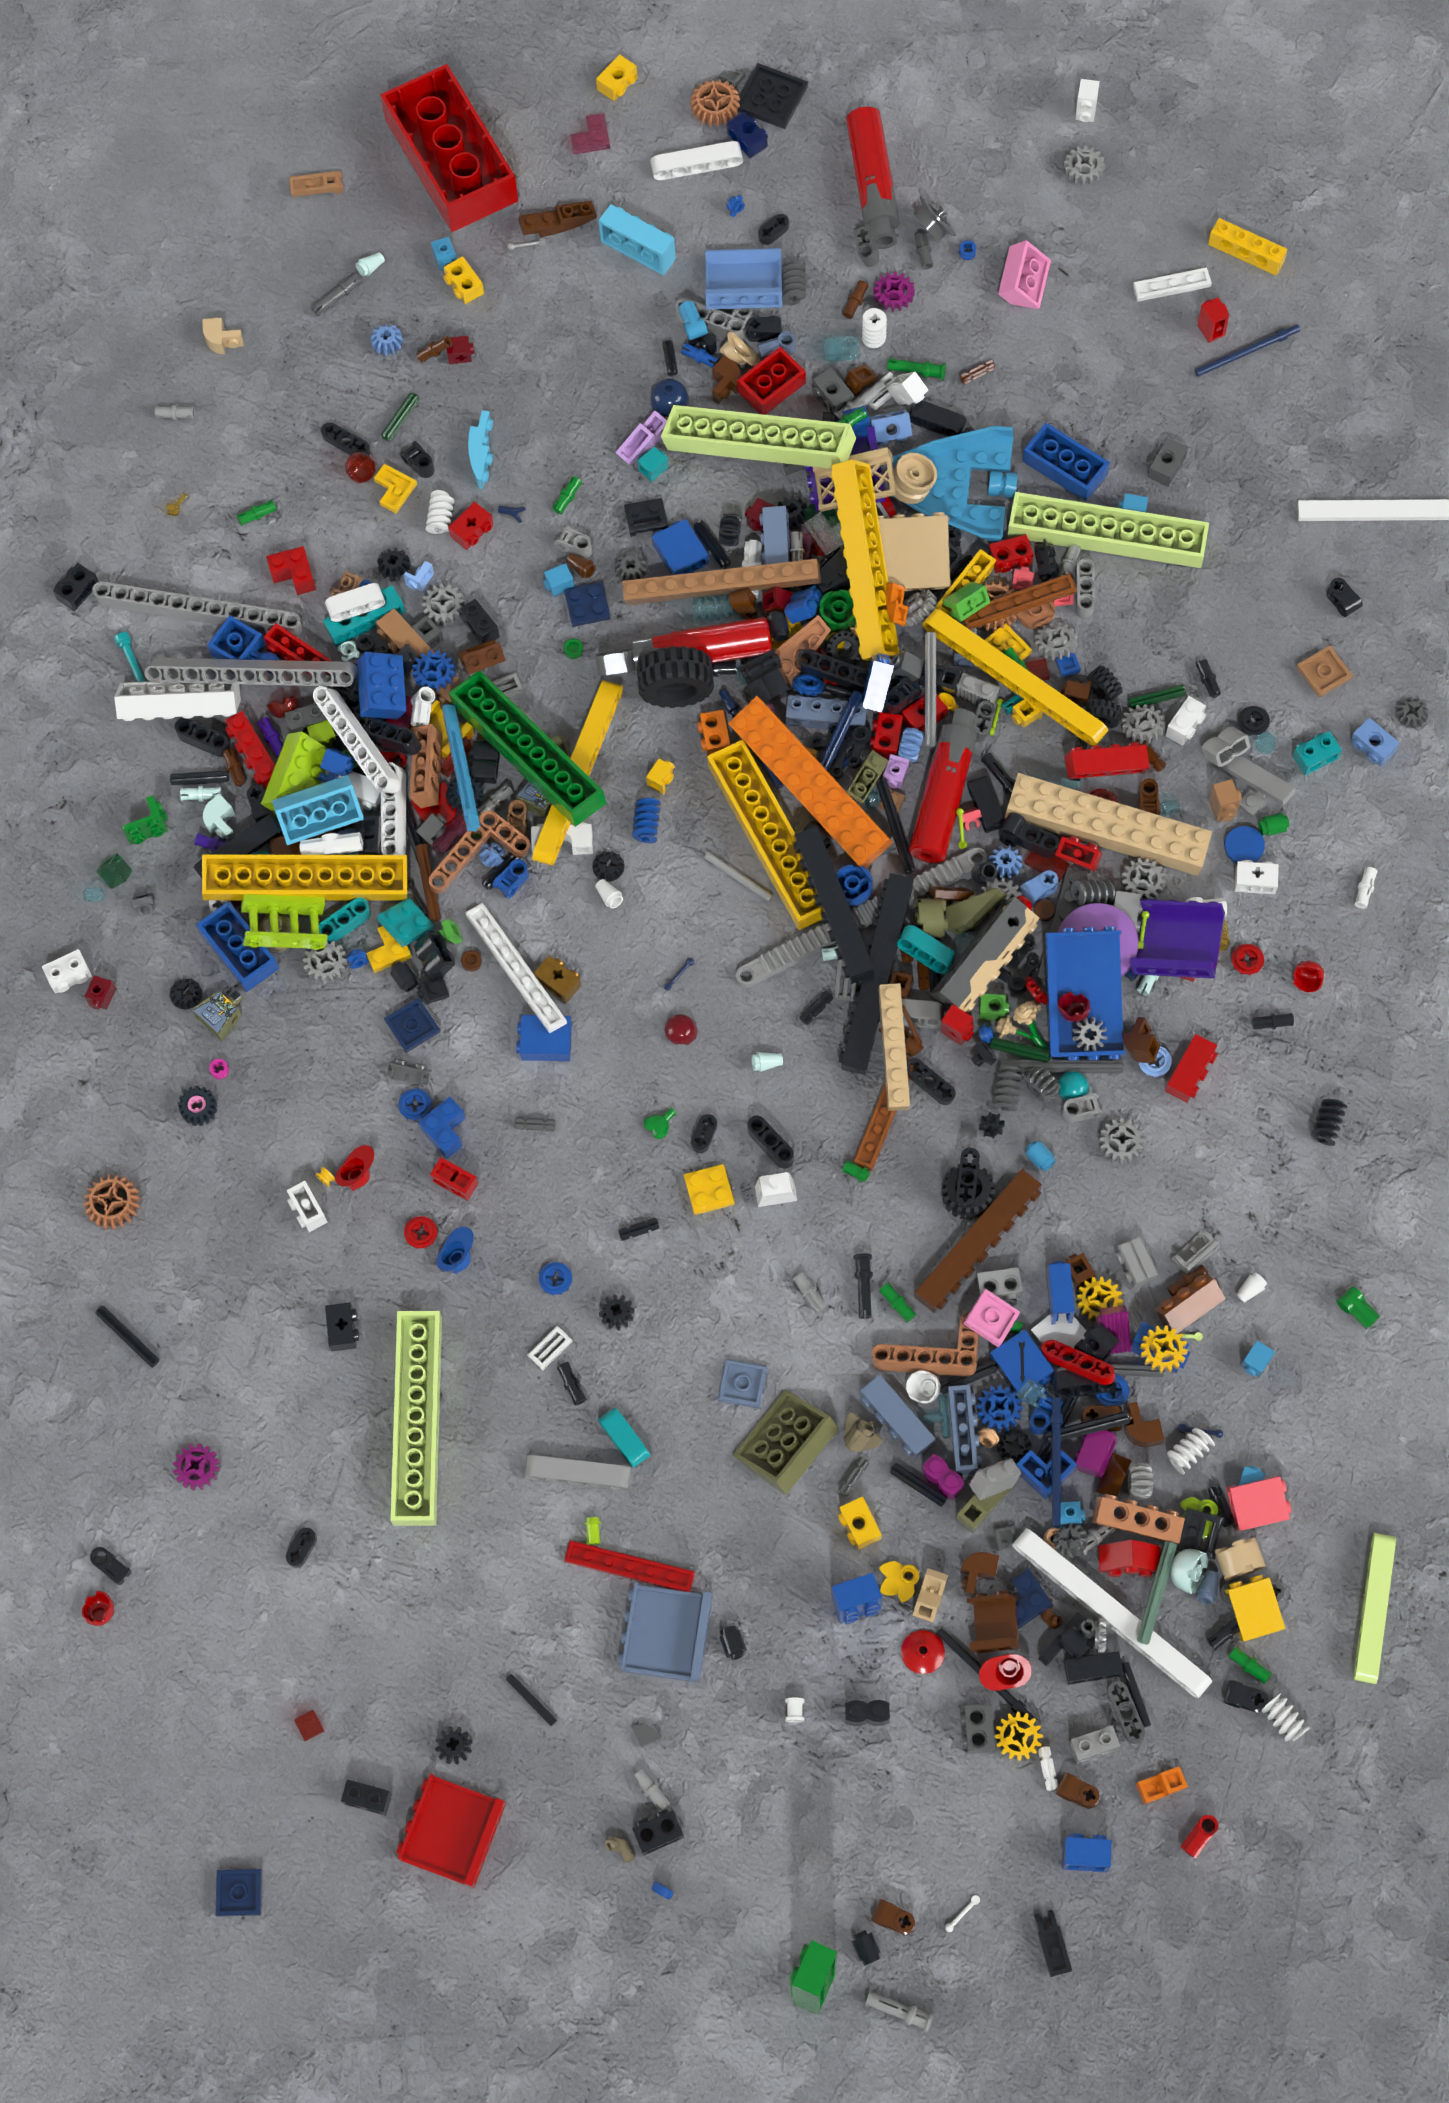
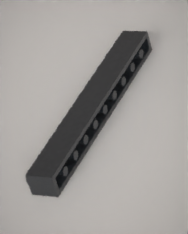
M890 873L889 879L884 880L882 890L885 891L884 898H880L878 903V910H881L879 917L875 916L873 929H876L875 934L870 936L868 948H871L869 958L874 968V976L858 982V986H861L860 993H856L853 1005H856L854 1013H850L848 1024H851L850 1032L846 1031L843 1043L846 1044L845 1051L840 1052L838 1063H841V1070L866 1075L880 1020L878 989L879 985L889 984L898 949L897 942L901 936L914 886V878Z

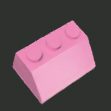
M1027 240L1010 246L998 295L1010 304L1039 309L1051 260Z

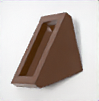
M1112 1453L1096 1492L1102 1495L1109 1494L1117 1497L1131 1460Z

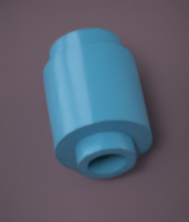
M1033 1141L1027 1146L1025 1155L1039 1170L1042 1169L1045 1172L1055 1164L1054 1155L1041 1141Z

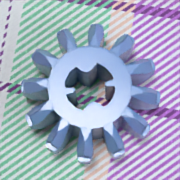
M386 323L385 327L379 325V330L373 329V335H371L370 340L372 348L377 350L379 355L384 353L387 357L389 353L395 355V350L400 351L403 344L400 329L397 330L395 325L389 327L388 323Z
M906 728L904 730L898 752L899 757L914 763L918 760L924 736L923 731L915 728Z
M1001 845L999 851L994 849L992 851L993 855L989 856L988 861L995 865L997 875L1000 874L1001 880L1004 876H1007L1010 880L1012 875L1017 876L1018 870L1022 869V863H1020L1022 856L1018 855L1017 849L1011 851L1010 845L1007 849H1004Z

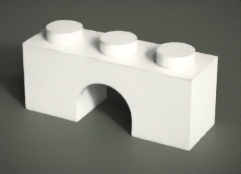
M582 822L576 827L573 825L569 826L564 841L571 843L573 855L593 854L592 824ZM544 824L531 827L532 853Z

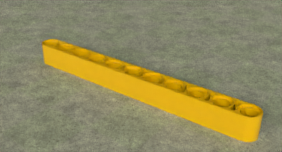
M935 608L922 623L927 632H935L936 638L1089 745L1096 746L1108 732V728L1103 722L942 610Z
M602 680L570 758L588 776H590L623 691V685ZM553 805L550 808L532 856L533 861L551 866L554 865L570 826V822Z

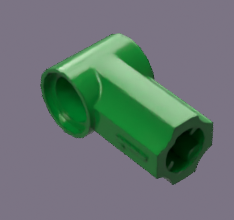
M1354 1286L1350 1287L1336 1300L1338 1306L1345 1313L1351 1314L1366 1330L1380 1318L1378 1313L1365 1301L1363 1294Z

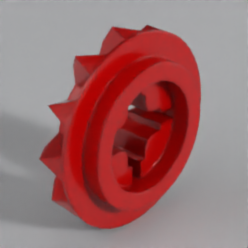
M1243 944L1233 951L1231 962L1234 970L1239 971L1241 975L1247 974L1250 976L1261 970L1264 965V955L1257 946ZM1246 953L1249 959L1254 960L1250 962L1249 967L1245 961H1241L1245 959Z
M1028 976L1025 978L1027 982L1025 986L1039 1004L1042 1002L1045 1005L1047 1003L1046 995L1035 980Z
M425 1216L412 1218L404 1229V1237L407 1243L416 1249H426L433 1244L437 1237V1227L434 1221ZM423 1226L424 1232L427 1234L422 1235L419 1240L418 1234L415 1232L420 1231Z

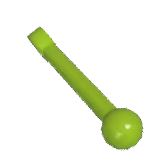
M1001 698L996 701L997 709L990 730L991 736H994L1001 704L1004 703V700Z
M958 808L956 810L960 830L958 846L960 849H964L967 847V842L964 841L962 819L964 810Z
M1143 911L1141 914L1143 920L1138 949H1143L1144 946L1143 940L1146 921L1149 917L1148 911Z

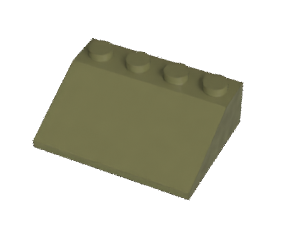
M784 1390L733 1453V1456L771 1486L787 1495L839 1428L829 1415L789 1391Z

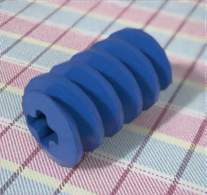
M642 798L636 801L632 837L637 841L643 843H655L657 841L655 835L658 834V831L654 828L659 826L655 822L659 820L657 813L660 812V808L656 807L661 805L659 800L655 798Z

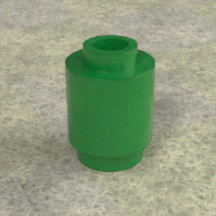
M1282 812L1264 816L1261 820H1258V827L1262 836H1272L1287 832V827L1290 826L1287 815L1284 816Z

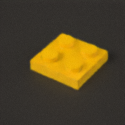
M724 1164L684 1174L694 1215L735 1205Z

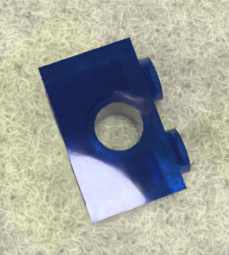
M742 112L727 123V135L733 141L740 144L741 150L749 158H752L768 147L766 131L763 128H759L752 116Z

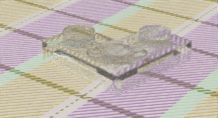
M821 511L804 523L825 555H828L844 544L840 535L841 523L839 522L832 527Z

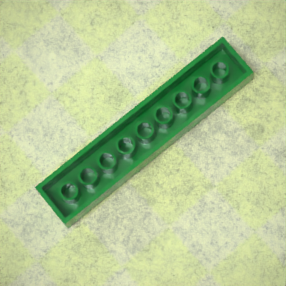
M477 671L449 692L451 703L455 705L456 710L574 827L607 804L603 790L481 671Z
M811 1940L809 1945L804 1944L799 1956L800 1967H794L790 1976V1987L793 2004L818 2015L836 1975L837 1951Z

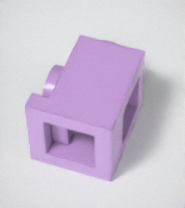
M890 754L889 762L883 775V779L887 781L890 788L902 789L909 770L910 760Z

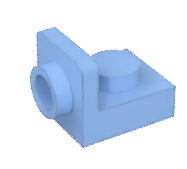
M425 561L422 566L417 568L415 576L407 572L403 576L409 588L413 590L418 589L423 592L434 571L432 564Z

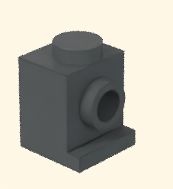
M428 616L418 619L413 624L412 628L431 649L443 641L442 631Z
M432 813L416 832L430 845H434L436 842L434 838L438 839L445 832L443 827L448 820L440 813L438 815Z

